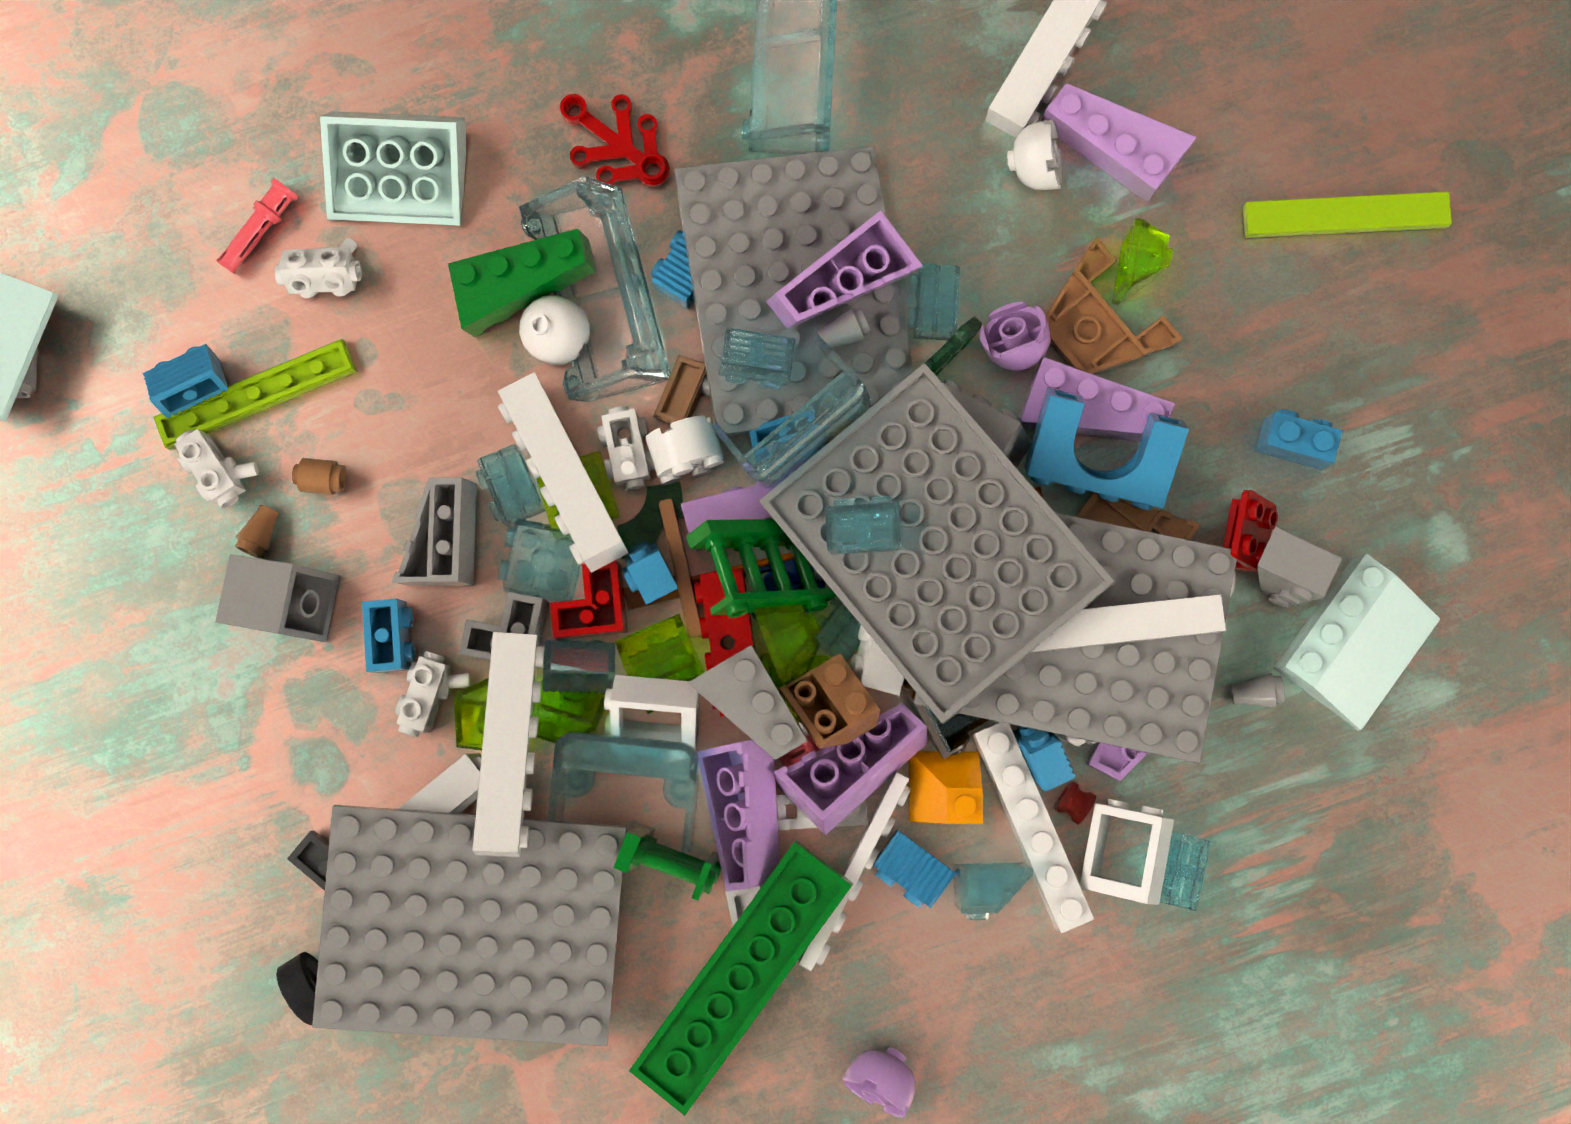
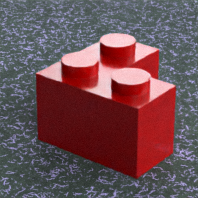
M617 560L592 573L586 564H582L585 599L550 603L552 632L555 639L566 640L628 633L622 567Z

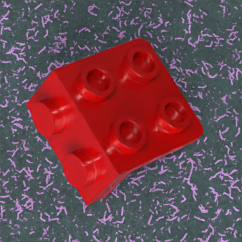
M1243 490L1241 499H1232L1223 547L1231 549V556L1237 559L1235 570L1258 572L1257 565L1271 537L1272 529L1277 525L1278 512L1276 510L1277 505L1253 490Z

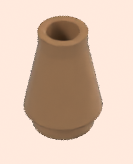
M260 505L256 513L236 535L238 541L235 547L253 557L261 558L264 552H268L279 513L267 506Z

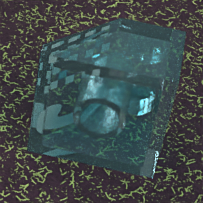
M1024 862L953 864V869L956 873L954 876L955 907L961 914L967 916L968 920H988L989 913H999L1033 876V868Z

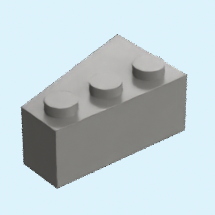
M945 379L942 382L944 386L1017 468L1030 448L1029 440L1020 422L1021 419L1009 410L1003 409L1000 412L992 408L991 403L982 396L974 394L970 397L962 393L960 386Z
M463 477L428 478L414 520H417L410 541L406 540L403 549L405 555L399 572H395L392 582L406 586H474L477 483Z
M1275 526L1257 565L1260 591L1270 595L1268 599L1270 602L1284 608H1288L1289 605L1294 606L1325 598L1342 558Z
M753 645L688 682L689 685L775 760L807 742V737Z

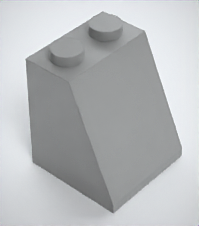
M230 554L215 622L326 642L340 575L291 563Z

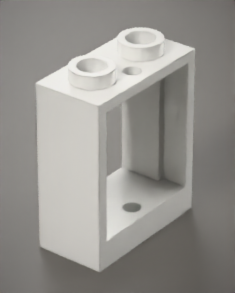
M615 675L613 688L606 689L604 709L610 710V713H607L605 734H611V749L695 756L699 734L700 693L688 684L689 681ZM623 708L681 713V725L623 720Z
M480 753L463 755L398 809L460 814L478 798L482 755Z
M1108 799L1107 805L1095 803L1080 887L1140 903L1159 905L1174 819L1162 817L1163 810L1146 806H1142L1141 813L1129 810L1130 803ZM1111 816L1152 824L1141 886L1100 876Z

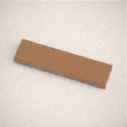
M672 498L662 500L659 503L688 636L691 638L702 636L699 622L701 617L675 502Z

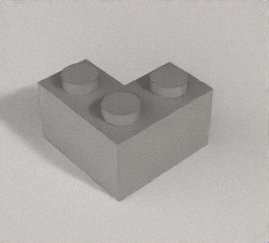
M508 592L501 626L466 619L459 654L491 660L493 632L537 635L538 646H540L549 602L543 598Z

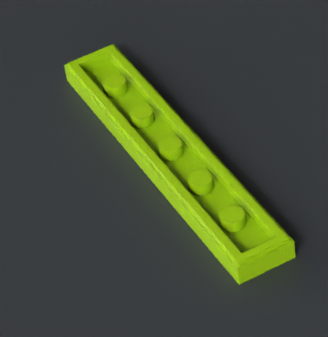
M1449 192L1250 201L1243 204L1245 238L1448 228L1452 225Z
M340 339L228 386L227 392L222 391L221 394H215V397H209L208 400H203L202 403H197L196 406H190V409H184L183 412H178L177 415L172 414L171 418L165 417L161 413L154 416L153 419L164 447L170 450L175 448L176 439L186 431L199 429L209 434L356 373L357 369L346 342Z

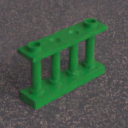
M774 519L706 520L686 536L690 549H706L707 552H711L725 594L723 600L710 608L712 615L727 614L729 618H737L746 613L807 609L809 613H814L828 607L827 602L837 596L831 588H818L809 561ZM752 547H760V550L765 551L778 591H766ZM778 547H786L787 550H791L804 589L793 590ZM725 548H733L734 551H738L752 592L739 593Z
M644 824L626 833L614 864V869L629 873L635 867H640L642 864L696 885L691 897L692 899L699 900L703 893L710 894L712 886L716 884L721 872L720 863L717 862L719 858L717 852L713 851L707 860L704 861L657 843L658 839L652 837L655 829Z

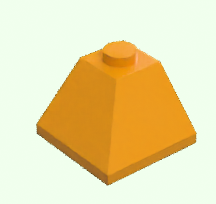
M918 751L909 760V787H911L909 793V822L983 824V787L979 752H961L943 759L938 751Z

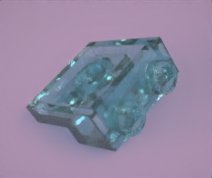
M516 518L515 526L507 527L504 546L510 547L507 560L501 559L497 575L498 580H503L504 592H513L555 601L573 600L581 564L578 565L569 548L570 545L574 544L570 533L564 536L560 529L551 528L549 524Z

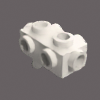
M346 238L336 248L283 250L280 263L275 267L276 282L278 285H285L288 294H300L303 298L313 297L319 292H332L335 296H345L350 291H355L357 281H360L362 277L361 265L359 261L354 260L352 254L357 248V244L352 239Z
M628 406L611 408L608 410L609 414L601 416L603 426L597 427L601 446L608 447L610 459L604 460L608 479H614L618 487L624 485L625 491L645 487L644 481L651 480L650 471L655 470L649 450L645 451L643 438L649 434L645 417L638 418L635 408L629 409ZM627 428L630 430V437L628 439L619 438L618 434L621 429Z
M199 429L184 432L176 439L177 443L174 444L179 451V456L177 457L179 463L189 474L193 473L198 483L195 486L200 495L208 502L211 500L217 503L220 509L228 508L236 503L239 499L238 495L246 491L240 479L259 475V468L256 462L237 465L232 457L225 458L209 434Z
M425 651L423 657L419 656L418 661L413 662L408 671L407 682H410L406 696L402 695L395 711V714L399 716L396 723L400 725L398 731L418 737L420 732H431L442 699L448 700L453 688L471 687L470 673L450 675L453 666L444 664V656Z

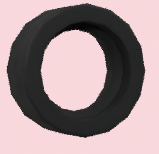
M302 952L279 966L276 977L282 996L290 1009L301 1021L312 1025L318 960L313 955Z

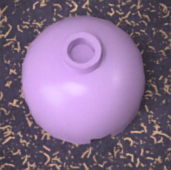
M1026 302L1006 304L989 315L990 322L987 323L985 329L982 324L980 328V342L994 364L1005 370L1020 371L1036 365L1046 355L1051 342L1050 327L1046 315L1039 306L1035 305V309L1027 307Z
M890 1047L887 1048L886 1052L878 1049L862 1052L855 1057L842 1080H845V1086L871 1105L875 1102L885 1106L884 1112L900 1118L905 1117L915 1094L916 1080L911 1069L904 1064L906 1057Z

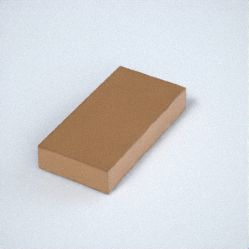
M678 355L653 415L656 420L670 424L692 417L702 394L701 385L703 379L707 375L705 363Z

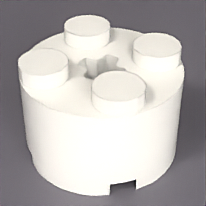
M701 415L670 423L671 428L667 429L665 433L662 434L660 428L645 437L657 476L660 478L662 485L675 483L682 479V475L689 473L692 474L693 478L707 475L712 472V467L724 463V455L711 417L706 419V416Z

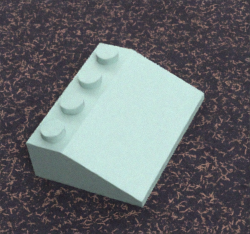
M332 111L320 116L327 219L458 226L462 224L466 165L465 117Z
M0 273V420L6 422L59 295Z
M1366 553L1351 559L1327 592L1325 598L1322 599L1276 663L1274 669L1357 730L1361 731L1437 625L1440 618L1396 574Z

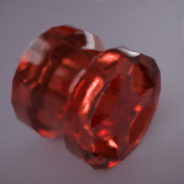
M1071 780L1059 795L1053 809L1058 813L1065 812L1070 816L1072 822L1079 825L1090 812L1097 796L1092 792L1085 793L1079 788L1078 783Z

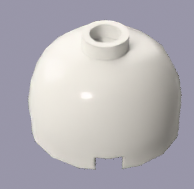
M1053 119L1039 121L1025 127L1015 138L1014 150L1007 153L1009 170L1016 171L1020 182L1034 190L1061 188V149H1058L1056 140H1052L1059 138Z
M543 296L534 300L524 310L520 320L519 335L524 348L534 358L551 365H565L575 360L580 355L578 352L582 349L583 344H587L590 335V323L586 312L575 302L562 296Z

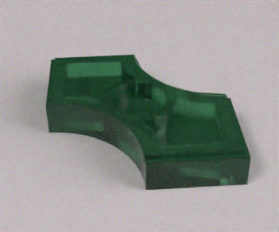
M975 316L960 326L953 336L925 364L938 376L977 335L982 323Z
M681 482L646 487V500L640 512L630 521L617 525L618 533L627 551L632 546L647 540L648 544L653 542L657 544L664 530L659 507L660 501L672 498L675 502L678 520L684 518L680 504L684 503ZM629 551L628 554L621 557L622 560H625L624 557L630 554Z

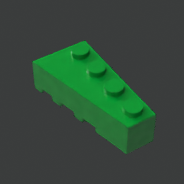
M578 228L448 263L461 329L473 337L483 334L485 329L496 323L501 324L512 318V314L529 306L534 300L555 291L559 292L596 272L589 239Z

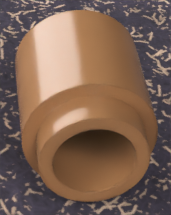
M302 458L299 464H295L293 467L292 481L293 484L297 485L300 492L334 495L336 492L344 491L347 482V469L345 465H339L337 461Z

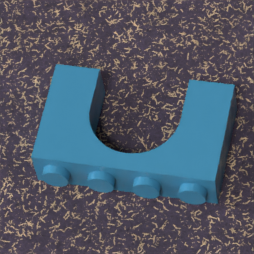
M1047 387L1024 466L1027 476H1031L1030 479L1033 482L1042 485H1051V482L1064 484L1065 489L1075 493L1083 494L1085 490L1096 492L1100 498L1112 502H1118L1119 498L1132 501V505L1145 510H1152L1153 506L1164 509L1189 431L1184 420L1149 412L1138 450L1130 461L1113 470H1095L1081 463L1074 454V439L1085 405L1082 396Z

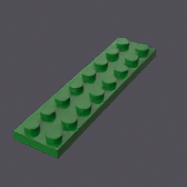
M794 841L634 1062L629 1072L685 1116L854 883L800 842Z

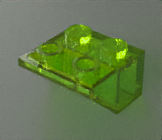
M680 614L615 641L623 668L628 676L691 681L705 672ZM646 710V712L649 714L654 712V710Z

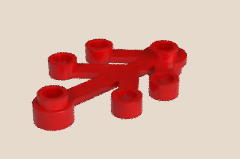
M569 94L561 100L560 111L567 123L573 125L581 124L608 144L590 148L575 146L570 151V160L574 167L584 169L591 162L626 158L634 165L614 169L611 166L604 165L598 168L596 179L602 188L609 189L616 182L639 179L644 185L650 187H657L666 182L670 174V166L667 159L658 154L656 142L658 123L653 115L644 114L639 117L637 122L639 132L643 136V154L633 146L629 116L632 112V104L628 96L619 94L611 101L613 113L616 115L618 134L588 112L586 102L580 95ZM620 102L628 104L624 110H618L616 106ZM573 108L581 110L577 116L569 115ZM647 121L654 124L650 130L642 128V125ZM584 153L586 158L583 161L578 162L575 160L577 154ZM650 167H658L660 169L656 175H649L647 172ZM604 173L612 174V178L609 181L601 180V176Z

